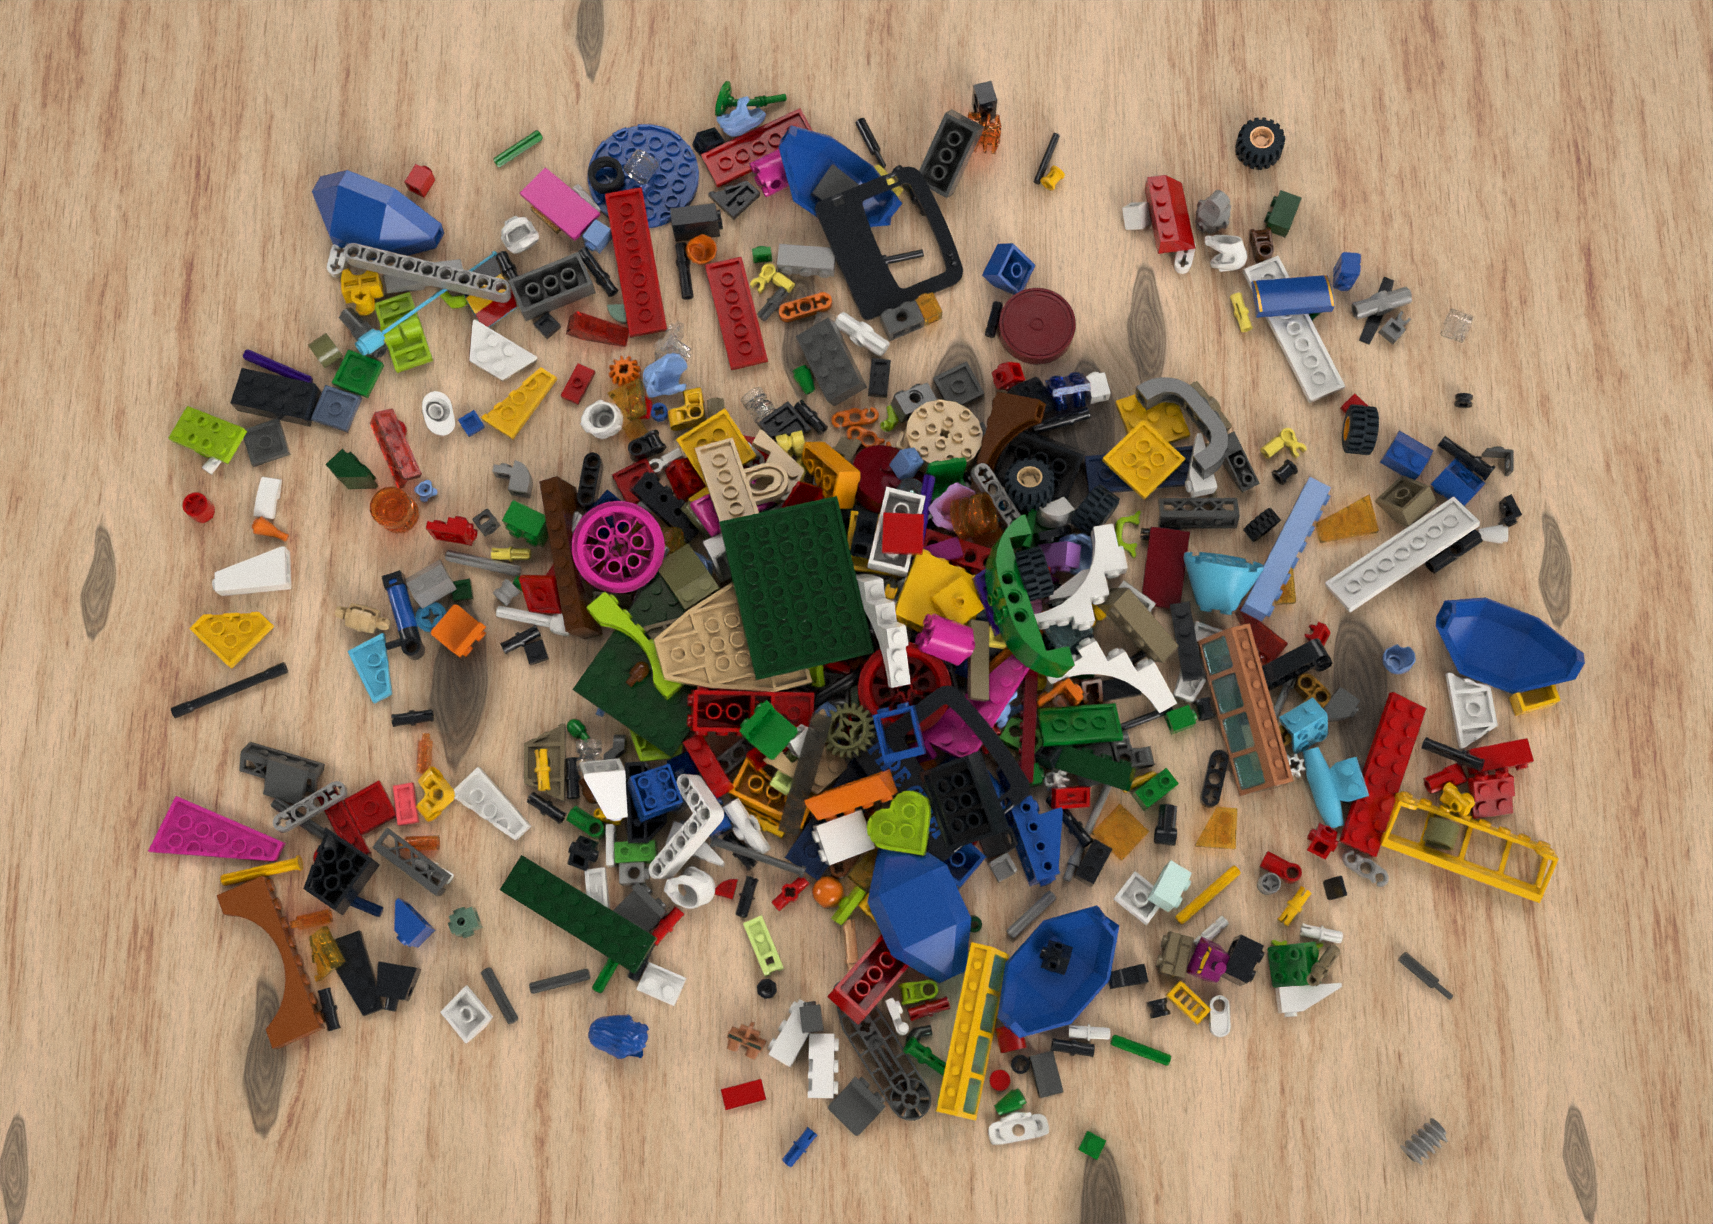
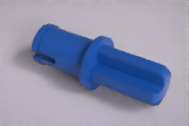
M807 1127L796 1142L793 1141L794 1145L782 1158V1161L787 1166L792 1167L803 1152H807L806 1149L818 1135Z

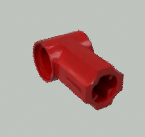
M1457 763L1423 778L1424 786L1430 794L1443 790L1444 786L1449 782L1454 786H1458L1468 781L1462 766Z
M1269 851L1266 852L1259 866L1270 873H1275L1287 884H1294L1302 875V869L1298 864L1290 863ZM1287 869H1293L1296 872V878H1289L1286 874Z

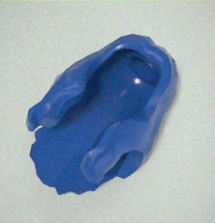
M628 1014L603 1016L592 1022L589 1027L588 1038L595 1048L605 1051L617 1059H623L627 1056L642 1058V1049L646 1047L645 1043L648 1040L647 1030L649 1028L646 1024L634 1022Z

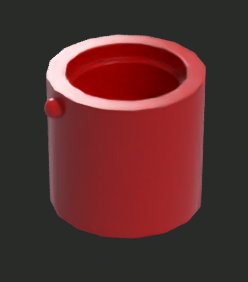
M193 492L188 494L183 500L182 507L184 512L194 521L205 523L213 518L215 514L214 504L203 494Z
M1006 1026L995 1028L1000 1053L1027 1048L1024 1037L1019 1038L1007 1029Z

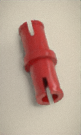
M674 906L671 912L663 920L659 921L660 924L651 933L658 938L654 943L658 946L668 932L671 933L675 924L685 915L677 907Z
M945 996L931 1002L929 1000L924 1001V1004L907 1008L912 1022L926 1016L933 1017V1014L951 1008L949 1000Z

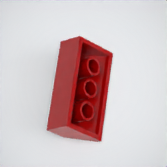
M1167 175L1147 177L1145 194L1157 253L1195 249L1182 183Z

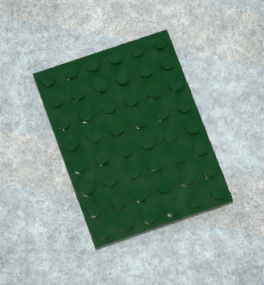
M837 496L719 522L755 680L874 653Z
M659 571L650 580L628 611L632 616L630 620L635 625L639 624L643 629L644 626L679 618L685 613ZM615 630L572 690L672 758L691 731L690 727H687V715L691 714V706H688L687 701L688 694H691V690H697V687L685 684L666 700L654 686L651 664L643 649L631 637ZM647 633L644 634L648 640L651 639ZM638 662H646L650 668L649 674L640 683L636 681L632 687L628 686L625 682L630 677L629 672L632 667Z

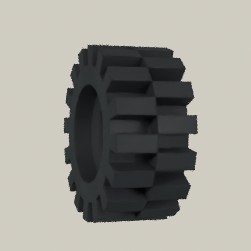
M1270 507L1249 522L1243 531L1255 542L1275 527L1281 519Z

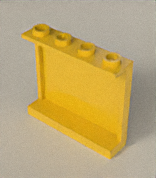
M923 549L922 555H912L914 559L895 606L897 622L922 633L924 628L923 621L927 614H937L943 617L930 598L960 576L964 577L980 600L972 580L976 575L967 573L962 567L949 564L946 559L931 555V552Z

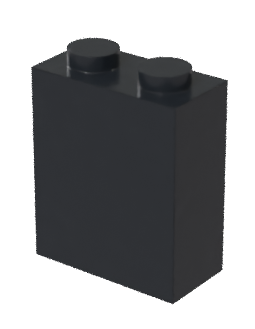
M715 203L670 208L672 228L676 242L688 241L700 234H705L711 238L720 237V230L723 229L721 212L716 209Z

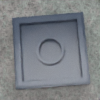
M325 385L311 420L348 433L362 398L361 396Z

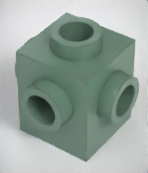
M465 907L458 908L453 911V915L449 916L451 921L448 922L449 929L456 936L467 938L474 935V931L483 928L477 910L474 907L467 909Z

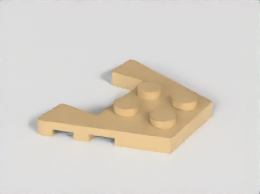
M760 429L752 443V447L769 455L766 463L778 464L787 472L789 480L787 492L781 498L772 501L784 503L793 487L800 481L805 470ZM771 476L757 478L755 484L751 483L750 487L755 491H763L768 485L774 483V478Z
M821 709L808 720L821 736L817 740L819 744L792 763L783 752L775 760H770L767 757L763 759L767 764L774 766L778 771L788 775L814 794L820 793L847 769L845 760L840 757V753L838 756H834L832 754L833 750L829 752L826 749L827 745L822 742L826 737H823L820 732L826 731V729L821 724L828 723L824 718L827 716L824 709Z

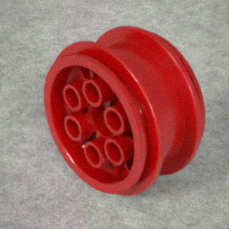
M908 642V646H906L908 663H912L915 666V671L913 674H910L911 684H907V686H910V689L907 690L906 698L903 691H899V688L902 686L896 687L897 693H895L894 688L889 687L888 679L884 675L886 668L881 649L877 650L868 658L859 677L858 696L860 704L865 708V711L871 713L870 717L878 714V707L886 701L891 703L889 705L890 711L893 710L892 707L895 702H909V706H913L912 700L915 697H921L922 700L926 698L922 696L924 692H934L942 686H951L950 675L943 661L933 655L919 651V645ZM925 663L929 670L922 675H918L917 672ZM875 675L886 680L885 684L873 683ZM925 677L928 679L929 685L925 689H920L918 687V680ZM882 687H887L890 690V695L887 698L879 696V690ZM948 705L941 706L919 724L921 732L935 725L944 715ZM906 713L882 718L884 730ZM914 728L906 735H914Z

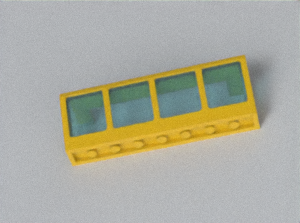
M973 942L969 945L967 965L941 1090H939L935 1108L936 1112L975 1121L998 1015L1005 963L1010 956L994 947Z

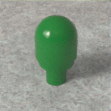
M578 719L568 721L567 731L574 738L581 739L584 743H587L591 737L586 733V726Z

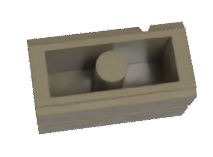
M1172 931L1168 932L1167 936L1163 935L1161 947L1164 948L1162 956L1158 955L1156 967L1159 968L1158 973L1184 979L1194 938Z

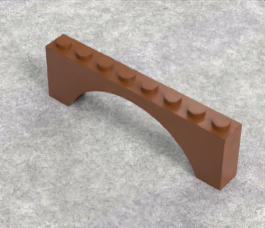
M262 875L217 895V899L224 915L246 918L264 929L273 939L282 956L285 969L284 995L277 1014L265 1029L272 1049H280L325 1029L323 1024L325 1023V1018L316 1006L318 1003L316 994L310 990L309 984H311L308 974L303 971L302 965H304L301 955L296 952V940L288 931L290 927L288 919L282 915L281 909L283 906L280 899L275 896V884L272 879Z

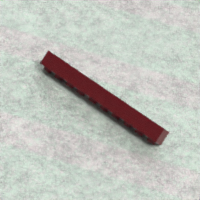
M1029 669L1022 680L1024 685H1022L1021 693H1024V698H1021L1023 710L1020 712V718H1023V720L1020 722L1022 735L1019 736V742H1021L1019 755H1021V760H1018V764L1028 778L1029 784H1033L1038 673Z

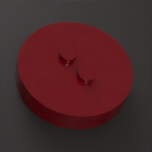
M1029 288L1016 293L1005 303L999 319V337L1007 352L1019 361L1034 365L1046 364L1057 360L1069 349L1076 329V319L1070 304L1058 293L1045 288Z
M873 445L864 448L856 455L852 463L860 471V482L857 486L855 498L861 505L876 514L881 512L886 487L920 495L924 473L918 470L914 477L899 480L889 464L900 450L886 445Z

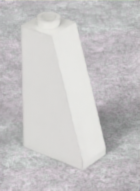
M285 546L279 547L215 572V579L212 580L213 590L220 596L291 589L290 551Z

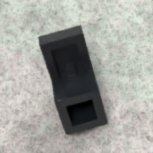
M859 510L850 550L852 556L869 559L879 514Z

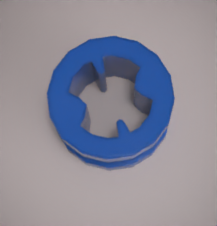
M655 403L652 406L651 416L655 421L663 422L667 419L668 409L666 405ZM662 409L663 415L659 414L656 416V410L660 411Z

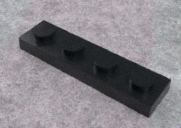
M1190 601L1170 604L1176 643L1179 645L1177 649L1183 682L1203 679Z

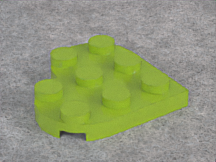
M914 790L898 794L891 801L890 808H882L869 818L867 834L870 836L871 841L876 844L875 846L885 850L925 856L931 818L929 799L922 793Z

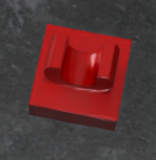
M1318 622L1316 626L1313 624L1309 625L1313 633L1311 635L1305 634L1308 641L1320 639L1323 646H1325L1331 634L1326 624Z

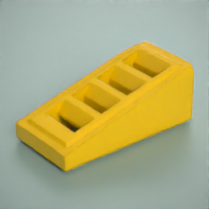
M1181 980L1165 995L1169 1001L1197 1025L1212 1010ZM1181 989L1183 992L1176 999L1174 995ZM1188 995L1190 998L1182 1004V999ZM1194 1000L1196 1004L1189 1011L1187 1007ZM1201 1006L1203 1009L1195 1017L1193 1013Z

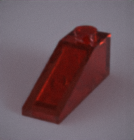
M576 311L569 317L566 335L585 341L626 347L629 330L618 324Z
M1240 606L1235 615L1240 625L1250 623L1260 662L1267 664L1275 660L1288 643L1261 621L1240 611L1242 608Z

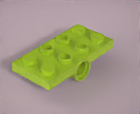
M410 292L375 303L381 332L416 308ZM417 312L384 334V340L388 346L397 373L433 361Z
M187 406L168 439L194 450L208 459L214 458L229 464L247 430Z

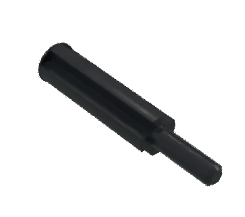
M860 118L855 124L871 155H875L879 165L884 169L886 164L880 154V147L865 118Z

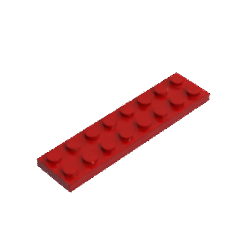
M642 187L605 194L630 338L668 331Z
M1395 692L1389 693L1362 771L1369 796L1352 801L1339 842L1371 857H1377L1383 832L1386 831L1396 801L1395 793L1399 792L1427 708Z

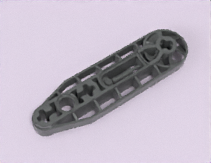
M836 1005L842 1030L893 1112L904 1120L915 1121L922 1118L931 1106V1093L909 1056L902 1052L895 1057L886 1043V1040L893 1036L902 1051L904 1049L879 1008L875 1006L880 1014L878 1018L872 1020L868 1014L864 1019L866 1024H871L869 1027L870 1031L867 1033L865 1030L861 1032V1023L858 1025L846 1013L841 1016L839 1007ZM848 1016L856 1029V1032L850 1036L845 1031L842 1018ZM881 1018L892 1033L886 1038H883L875 1025V1022ZM856 1034L860 1035L868 1048L861 1054L850 1039ZM883 1044L899 1068V1072L896 1073L894 1071L893 1064L889 1061L883 1048L880 1047ZM874 1050H876L878 1054H880L881 1058L886 1064V1067L890 1068L891 1072L893 1073V1076H888L887 1072L885 1071L877 1056L873 1052ZM869 1051L879 1066L873 1072L870 1071L862 1058ZM903 1054H905L914 1069L907 1075L897 1060ZM880 1069L890 1084L884 1090H882L873 1076ZM916 1072L920 1080L908 1078V1076ZM902 1074L905 1079L894 1085L892 1080ZM919 1082L920 1084H919L917 1090L914 1091V1089H915L917 1083ZM900 1083H902L906 1091L903 1090ZM892 1087L889 1101L884 1092ZM908 1093L916 1096L917 1100H914L916 1101L914 1105L905 1103V1099H907L905 1096ZM929 1097V1100H920V1098ZM892 1099H901V1101H892ZM905 1107H906L907 1110H906L904 1116H900V1115H902V1113H903V1111H904V1109H905ZM916 1107L920 1111L921 1116H919L918 1112L916 1111Z

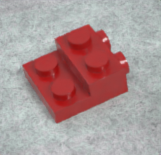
M455 516V518L448 517L447 524L440 520H434V522L427 521L425 528L434 540L472 546L473 540L477 539L478 530L474 529V524L469 523L466 518L461 516Z
M1496 771L1493 775L1481 773L1476 774L1475 777L1468 778L1469 794L1473 796L1475 801L1474 807L1470 810L1473 819L1514 813L1512 798L1515 796L1514 776L1507 771Z

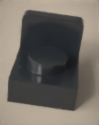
M713 127L697 132L692 146L701 157V154L724 144V139L716 128Z
M1511 494L1499 502L1500 511L1506 518L1502 519L1498 525L1513 526L1518 523L1517 519L1522 516Z

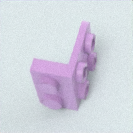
M959 483L950 485L928 507L933 516L932 521L936 526L943 527L949 532L961 534L965 529L956 515L977 496L976 492Z

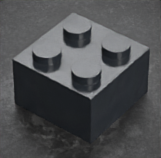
M1242 934L1234 937L1227 952L1229 960L1226 964V972L1221 977L1239 986L1252 982L1256 974L1254 967L1257 963L1261 962L1265 953L1262 951L1264 945Z

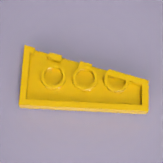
M540 367L522 382L519 388L510 392L506 399L501 403H497L493 407L494 409L488 414L485 413L481 419L513 440L558 380L557 377Z

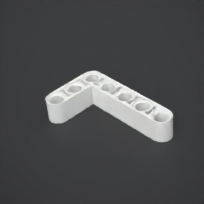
M681 774L677 778L676 783L680 794L693 814L650 863L649 874L654 879H671L724 818L722 807L699 775Z

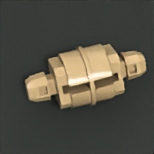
M351 603L348 609L343 606H337L335 609V616L345 619V626L359 632L363 631L374 634L377 628L389 630L391 626L389 619L381 617L380 610L368 605Z

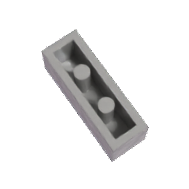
M779 244L778 272L784 275L800 274L805 277L811 275H818L822 278L834 277L836 258L831 248Z

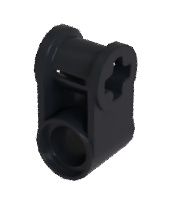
M652 430L632 440L628 444L630 458L638 462L663 452L667 446L665 443H662L659 431ZM635 448L642 449L640 453L632 452Z

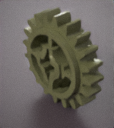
M845 703L844 709L837 705V712L829 710L832 716H825L824 718L828 723L821 724L826 731L820 732L823 737H826L822 740L827 745L826 749L829 752L833 750L832 754L834 756H838L840 753L842 759H845L846 755H848L851 760L854 753L858 757H861V750L867 753L866 745L873 746L870 739L877 737L872 733L876 728L875 725H871L874 723L873 717H870L871 713L865 711L862 705L858 708L855 703L852 704L851 708ZM848 717H858L861 719V721L852 722L848 720ZM847 725L851 728V729L849 730V731H850V733H849L850 736H849L848 734H846V733H848V727H847ZM862 729H863L862 736H861L860 739L858 740V737H859V735H860V733L862 732ZM845 740L848 741L850 745L842 746L839 745L836 741Z

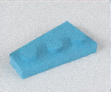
M384 633L347 651L374 704L392 695Z

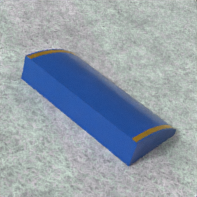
M1328 275L1251 282L1256 318L1332 312L1335 307L1333 290Z

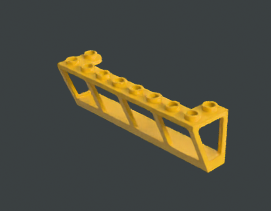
M1406 791L1395 793L1396 801L1386 831L1383 832L1380 841L1381 846L1529 900L1541 902L1559 860L1555 850L1550 847L1549 843L1541 840L1538 842L1532 841L1531 837L1519 833V835L1513 834L1510 829L1499 826V828L1493 827L1486 820L1479 819L1477 821L1471 819L1472 816L1469 814L1466 816L1460 813L1457 814L1445 805L1438 807L1433 805V802L1428 799L1421 798L1419 800L1413 798V795ZM1401 806L1416 810L1418 807L1429 811L1419 842L1391 833ZM1434 814L1467 825L1458 856L1431 848L1423 842L1429 818L1433 817ZM1473 828L1507 840L1497 871L1464 859ZM1512 842L1534 849L1538 855L1542 856L1534 884L1504 874ZM1548 860H1552L1549 869L1546 873V876L1543 880Z

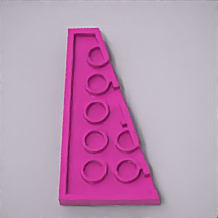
M1013 654L989 674V700L985 702L968 699L991 727L994 726L1030 669ZM951 707L935 725L921 732L923 740L927 739L930 745L956 758L975 753L982 745L977 735Z
M175 796L148 852L277 862L286 843Z

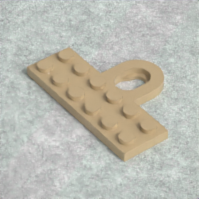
M733 437L695 448L719 522L759 513L757 505L777 500L788 490V474L778 464L764 463L744 469ZM767 476L774 478V483L768 485L763 491H755L750 487L751 482L757 478Z

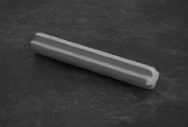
M447 550L445 559L449 562L516 577L521 574V566L452 550Z

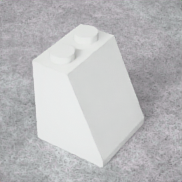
M620 758L579 762L583 777L606 818L612 821H619L624 817H628L625 769Z

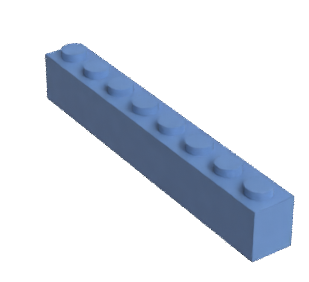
M1309 477L1264 563L1263 572L1254 583L1240 611L1261 622L1265 616L1270 617L1275 608L1272 606L1273 601H1278L1283 592L1280 588L1282 584H1287L1291 576L1288 572L1290 568H1295L1299 560L1296 556L1298 552H1303L1307 544L1304 541L1306 536L1310 537L1315 529L1312 526L1314 520L1318 522L1323 513L1320 508L1322 505L1326 506L1331 497L1328 494L1331 487Z

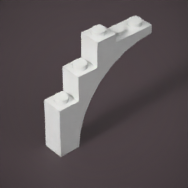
M1113 524L1093 527L1091 531L1092 561L1084 583L1074 595L1062 604L1048 611L1034 614L1039 630L1049 628V625L1055 624L1057 626H1065L1069 622H1071L1072 629L1083 631L1091 628L1090 626L1095 621L1091 603L1098 605L1107 600L1109 590L1106 577L1108 579L1116 578L1124 569Z
M869 573L856 574L864 611L874 628L883 655L888 685L894 688L911 684L906 646H908L906 625L897 622L895 603L885 598L883 578Z
M1088 637L1079 642V645L1076 647L1079 654L1077 656L1076 654L1072 655L1075 666L1063 677L1053 678L1046 676L1050 684L1081 674L1112 676L1126 681L1139 689L1148 697L1159 713L1177 704L1152 659H1143L1134 668L1123 648L1113 649L1105 657L1094 638L1090 639Z

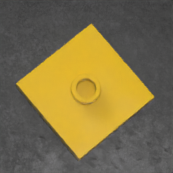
M960 576L930 598L943 618L961 624L966 623L984 609L983 604L963 576Z

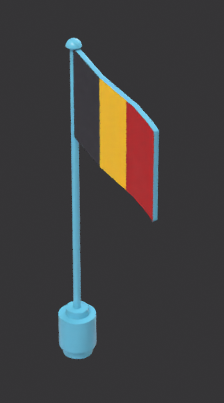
M492 251L490 256L469 270L505 280L496 259L498 254L496 251ZM464 280V281H462L461 283H462V284H466V283H468L469 281H468V280ZM481 285L479 288H485L487 285ZM441 289L382 332L372 328L357 339L358 341L355 343L356 348L363 356L366 354L370 355L384 345V334L443 294L447 289ZM500 289L498 292H499V293H503V292H505L506 290H505V289ZM512 290L510 300L505 303L464 294L478 322L488 328L517 308Z

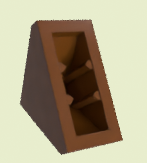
M1102 678L1082 679L1079 683L1084 692L1082 694L1084 696L1082 705L1103 704Z

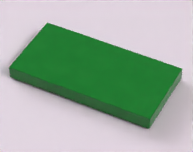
M1116 703L1037 708L1036 714L1043 746L1123 740Z

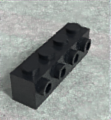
M645 472L629 491L677 535L691 542L699 533V530L681 510V507L686 502L681 498L678 500L673 495L674 491L667 485L664 487L659 483V477L653 472Z

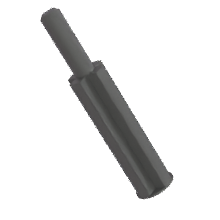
M1404 952L1400 956L1398 961L1427 986L1436 988L1449 1000L1453 998V995L1438 983L1439 979L1411 955Z

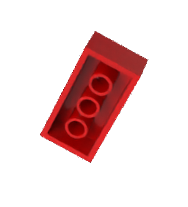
M881 934L827 997L859 1025L909 966L891 956Z

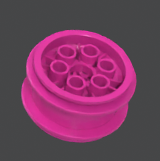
M611 501L592 508L580 519L572 536V555L579 573L594 587L610 593H627L643 587L656 575L664 558V537L659 524L648 511L630 502ZM613 516L614 528L610 529L605 519L606 517ZM620 522L628 524V531L624 534L620 533L617 529ZM637 522L642 528L633 534L630 531ZM604 527L609 530L608 538H599L598 531L600 528ZM637 535L643 539V544L640 547H635L632 544V539ZM590 536L599 540L598 545L586 544L587 537ZM614 538H616L619 544H623V547L620 549L621 556H619L617 550L612 549L615 546ZM597 547H601L605 551L601 559H597L593 555V551ZM638 549L649 550L648 557L637 554ZM631 555H635L639 559L638 564L634 567L628 564V558ZM603 560L606 564L599 573L593 567ZM611 561L619 563V570L617 572L609 571L608 565ZM626 565L631 576L623 578L622 566Z

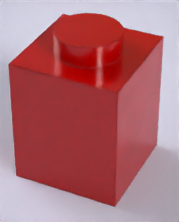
M415 164L404 183L409 191L425 198L435 182V177L429 167L424 165L421 167Z

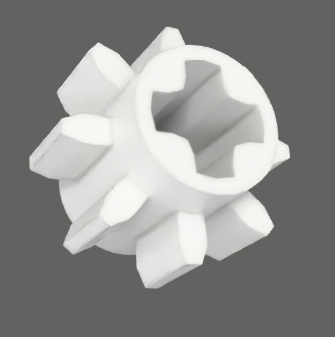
M1287 754L1289 765H1296L1295 769H1291L1292 776L1301 777L1299 771L1306 770L1305 767H1302L1304 759L1300 760L1297 758V754L1290 758Z
M1054 768L1052 772L1047 773L1044 779L1045 785L1048 786L1047 791L1052 792V788L1068 787L1070 779L1066 776L1067 772Z

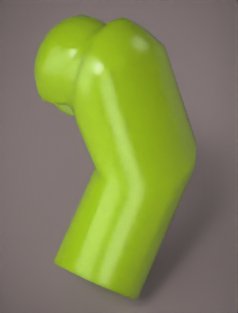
M448 291L440 295L452 309L462 308L468 304L464 295L452 296Z
M891 405L886 407L888 418L880 423V428L885 432L892 431L899 422Z

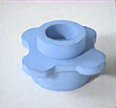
M425 480L414 488L415 493L419 494L422 502H427L430 497L437 495V489L432 487L430 480Z

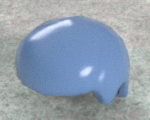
M1396 644L1385 650L1382 661L1383 666L1389 672L1400 675L1411 669L1416 661L1414 651L1409 646L1403 648Z

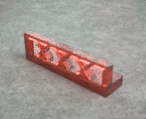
M393 408L374 412L370 426L398 489L404 488L408 480L420 478L422 473Z

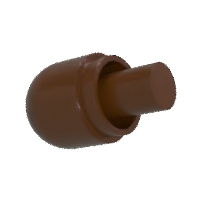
M642 661L636 663L630 670V677L625 683L632 687L636 681L639 683L643 681L649 674V665Z
M581 779L579 781L583 787L581 791L587 802L590 804L598 803L585 779Z

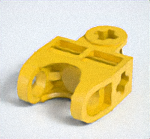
M350 268L343 269L341 292L346 304H356V311L359 315L366 316L371 314L375 310V298L384 297L380 274L366 270L361 275H354Z

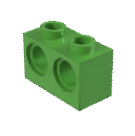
M1011 717L1000 739L1006 746L1019 753V747H1021L1019 736H1011L1009 730L1016 728L1019 730L1020 735H1022V730H1020L1022 719ZM1038 728L1035 730V739L1038 744L1035 746L1034 754L1042 745L1040 729Z
M650 840L648 843L628 844L627 841L614 842L615 863L618 866L619 863L629 862L650 864L658 855V842L656 840Z

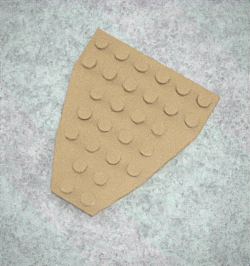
M733 582L686 611L653 640L663 678L667 681L696 687L702 686L715 690L727 689L730 691L779 692L812 683L809 669L755 680Z

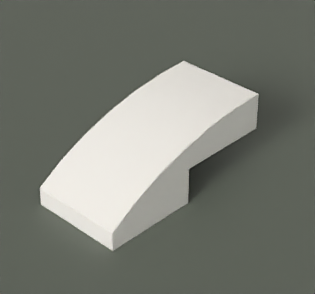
M261 478L253 516L275 518L277 499H280L282 479Z

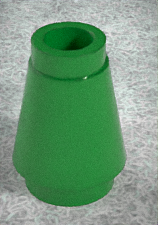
M802 365L792 371L794 374L793 378L805 395L816 390L810 368Z
M1017 1088L1016 1090L1012 1089L994 1106L998 1114L1002 1116L1003 1114L1024 1108L1023 1105L1027 1101L1020 1089Z

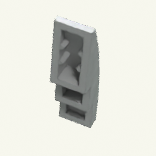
M461 259L434 262L463 269ZM427 271V272L424 273V274H425V275H429V274H431L432 272H431V271ZM383 274L387 293L424 290L425 286H430ZM444 276V277H443V279H448V278H450V276Z

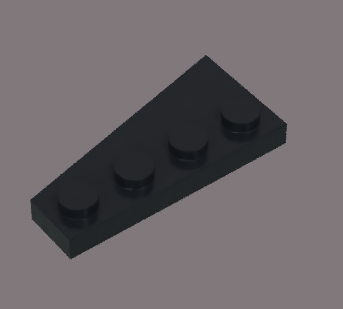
M359 930L320 944L362 1015L367 1016L383 1010L382 998L376 995L377 981L362 931Z

